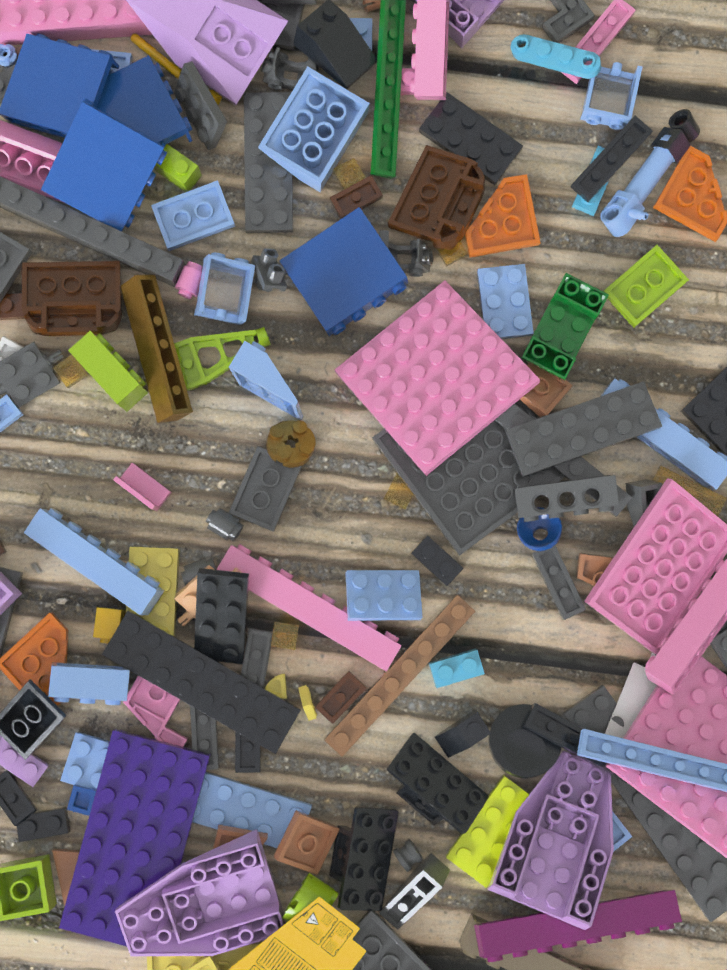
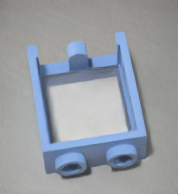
M619 62L613 63L611 69L601 67L599 74L589 79L580 120H585L591 125H608L614 130L623 129L632 118L643 66H637L634 74L621 71L623 65Z
M213 252L208 254L203 259L194 315L242 325L246 322L255 265L248 264L249 261L242 258L227 259L221 253Z

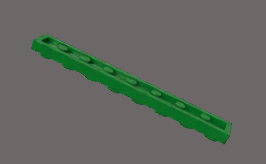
M381 0L370 175L389 179L396 177L406 0Z

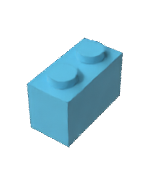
M477 649L428 663L436 688L485 674Z

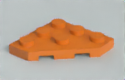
M690 145L678 162L653 208L716 242L727 224V210H724L721 190L712 171L710 156Z
M527 174L503 178L496 191L479 212L477 218L467 229L465 238L469 258L540 245L541 242Z
M50 612L0 658V670L19 691L31 679L48 696L52 662L67 663L69 630L53 612ZM54 702V703H55L57 706H59L62 702Z

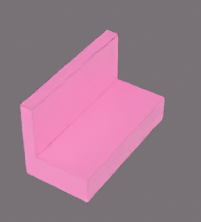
M131 463L120 478L116 476L113 479L154 511H158L172 493L134 463Z

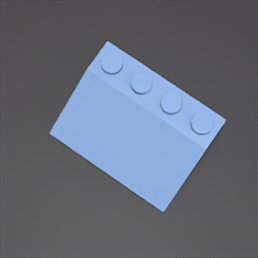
M307 66L258 148L300 181L321 192L368 115L370 103Z
M244 341L229 366L238 384L296 419L302 420L303 414L299 403L265 352L266 348L254 341L252 344Z

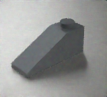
M648 479L625 483L626 493L632 497L627 507L634 527L663 483Z
M430 853L383 906L379 914L398 930L443 887L450 869Z

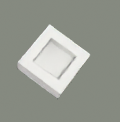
M3 335L0 341V361L24 346Z

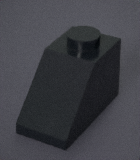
M473 710L434 737L449 758L472 747L490 735L491 732L479 713Z

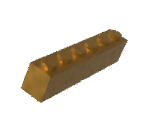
M134 275L122 284L120 288L157 423L178 421L191 414L193 410L156 276Z

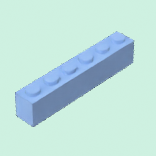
M614 379L601 396L629 387L630 385L621 379L619 381ZM656 409L662 427L637 436V438L708 491L717 490L727 476V456L720 452H714L709 448L710 444L700 437L695 438L689 433L688 427L681 423L676 424L663 409Z
M40 508L24 531L27 536L139 615H149L165 591L159 587V581L149 575L145 577L140 574V568L133 563H124L119 559L121 557L119 553L111 548L104 549L100 546L101 541L90 534L88 537L84 535L79 525L72 521H69V523L62 519L63 514L53 508L49 510Z

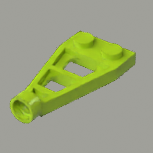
M265 327L257 330L190 337L174 343L187 391L212 382L230 369L229 366L236 355L227 357L223 347L224 343L240 340L242 344L244 341L252 344L254 336H257L258 344L263 347L271 345ZM206 347H216L221 355L220 361L209 369L203 368L198 355L199 350Z

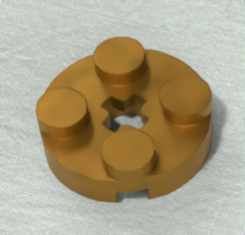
M287 420L272 426L266 443L267 452L271 459L275 462L277 460L283 463V466L290 468L306 464L312 456L316 445L313 432L302 420ZM288 440L296 442L294 448H291L290 445H285Z

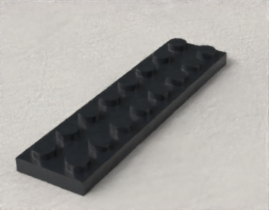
M127 611L102 653L105 657L129 669L131 672L274 754L277 753L301 711L298 707L131 611Z

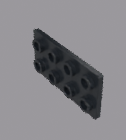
M416 733L410 735L387 767V771L403 784L396 794L433 825L444 819L462 835L468 831L489 797Z
M356 806L354 808L351 828L338 825L340 830L335 838L329 876L341 882L337 906L340 910H382L399 813L397 810Z

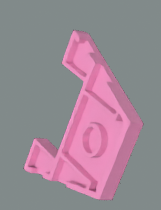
M137 676L127 694V701L123 703L151 731L156 740L181 747L185 746L188 738L166 726L180 699L144 678Z

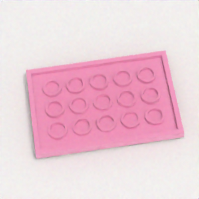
M667 478L584 602L657 655L663 639L672 635L677 620L680 617H685L690 602L699 596L704 583L711 578L717 565L727 554V524L673 479Z

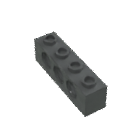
M614 474L514 488L518 518H524V522L539 520V515L547 514L549 519L564 517L563 512L573 511L574 515L588 514V509L599 508V512L613 511L614 506L619 505L616 476ZM590 488L596 489L599 494L598 499L594 502H588L585 499V492ZM563 492H571L573 494L574 500L570 505L566 506L560 503L559 498ZM539 495H545L549 499V504L544 509L537 508L534 504L535 498Z

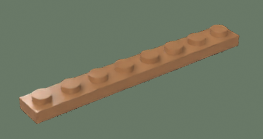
M456 595L327 735L324 741L343 757L476 611L459 595Z

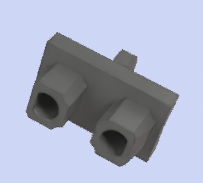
M264 248L261 256L253 255L251 262L255 265V272L257 274L255 284L259 290L271 292L272 289H279L285 292L287 284L284 275L286 272L284 267L277 263L279 255L275 249Z

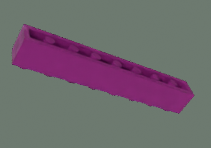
M662 890L599 902L592 926L586 930L542 912L474 924L479 956L487 958L488 962L503 960V955L512 953L513 958L528 955L527 950L537 949L538 953L553 951L552 946L562 944V948H571L578 946L577 941L586 940L587 944L602 942L601 937L608 935L611 936V939L626 937V932L635 931V935L650 933L651 927L659 926V930L675 928L674 923L682 922L675 890Z

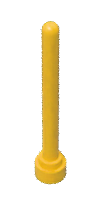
M134 33L131 35L130 39L136 46L179 79L181 69L138 34ZM209 89L217 105H219L222 96Z

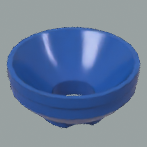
M548 514L539 515V520L524 522V518H520L517 523V533L520 541L527 548L543 551L552 548L560 540L562 524L560 518L549 519ZM538 529H544L548 532V535L543 540H537L533 536L534 532Z

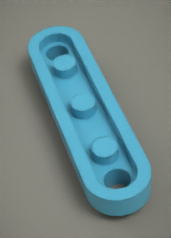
M526 34L515 37L511 42L513 57L522 62L585 79L594 78L601 70L600 57L591 51ZM521 44H526L524 47H519ZM592 61L590 65H585V62Z

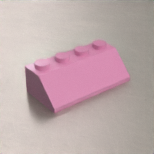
M0 120V176L38 194L62 202L41 190L62 143Z

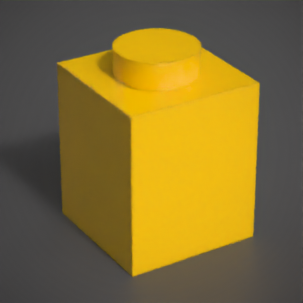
M98 607L93 637L100 638V643L108 644L123 620L126 610Z

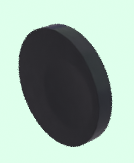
M529 704L514 705L502 711L491 726V734L488 740L489 749L496 764L506 773L518 778H534L544 774L556 763L561 752L560 746L523 727L532 707Z

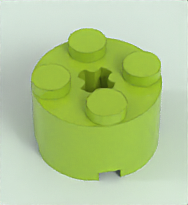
M308 873L301 883L302 886H300L291 899L282 918L288 922L318 897H321L332 906L339 893L311 873Z

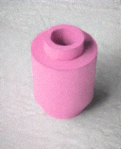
M188 261L186 266H183L175 286L179 290L178 294L187 299H191L192 296L198 297L203 266Z

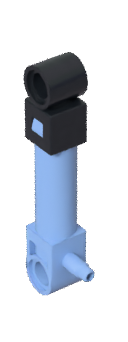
M679 110L670 117L668 124L671 128L663 127L651 144L653 151L624 191L618 190L602 210L600 218L612 236H623L630 231L637 219L646 220L648 218V213L644 212L643 202L672 163L678 164L689 149L690 142L695 140L700 134V128L690 110Z

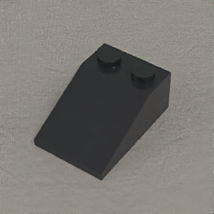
M331 0L325 1L297 25L293 44L345 89L353 85L377 63V58L347 14Z
M30 679L0 712V735L26 760L45 743L67 715Z

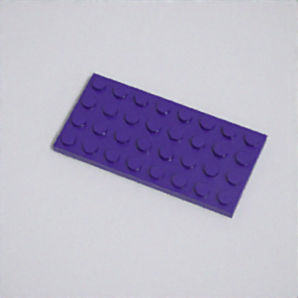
M117 729L112 731L60 922V929L127 947L115 909L182 864L211 754Z

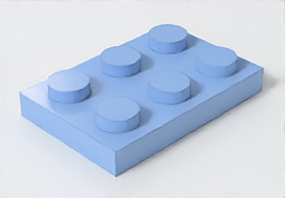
M218 180L151 205L168 251L235 227Z
M525 264L477 269L482 319L501 339L532 336L534 333Z
M419 570L346 571L348 621L421 620L423 618Z

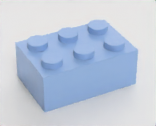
M52 662L48 697H54V702H69V698H78L80 700L79 703L95 704L96 699L105 700L107 705H121V701H127L130 670L123 666Z

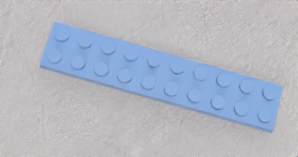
M76 732L60 781L97 790L110 741ZM206 771L193 822L216 830L218 824L252 831L257 829L258 832L268 833V838L264 845L278 848L295 811L297 810L309 815L312 804Z

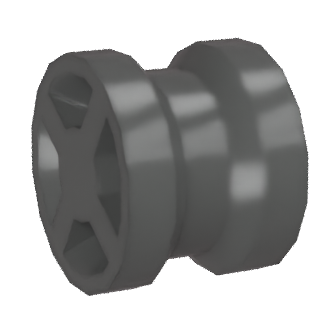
M410 839L405 841L403 847L393 850L394 855L407 872L412 869L413 864L424 860Z

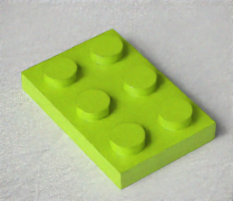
M656 245L603 292L609 294L607 299L635 328L687 283L689 279L665 252Z

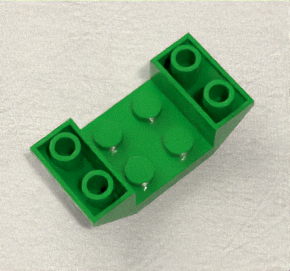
M565 273L532 335L522 359L566 380L576 360V356L595 319L599 316L609 294Z

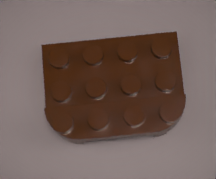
M426 145L388 221V227L433 242L434 248L454 249L456 244L463 239L485 192V177L482 170L478 167V163L470 158Z
M120 261L22 263V313L31 331L42 336L86 335L89 331L94 335L99 333L103 335L116 331L122 318Z

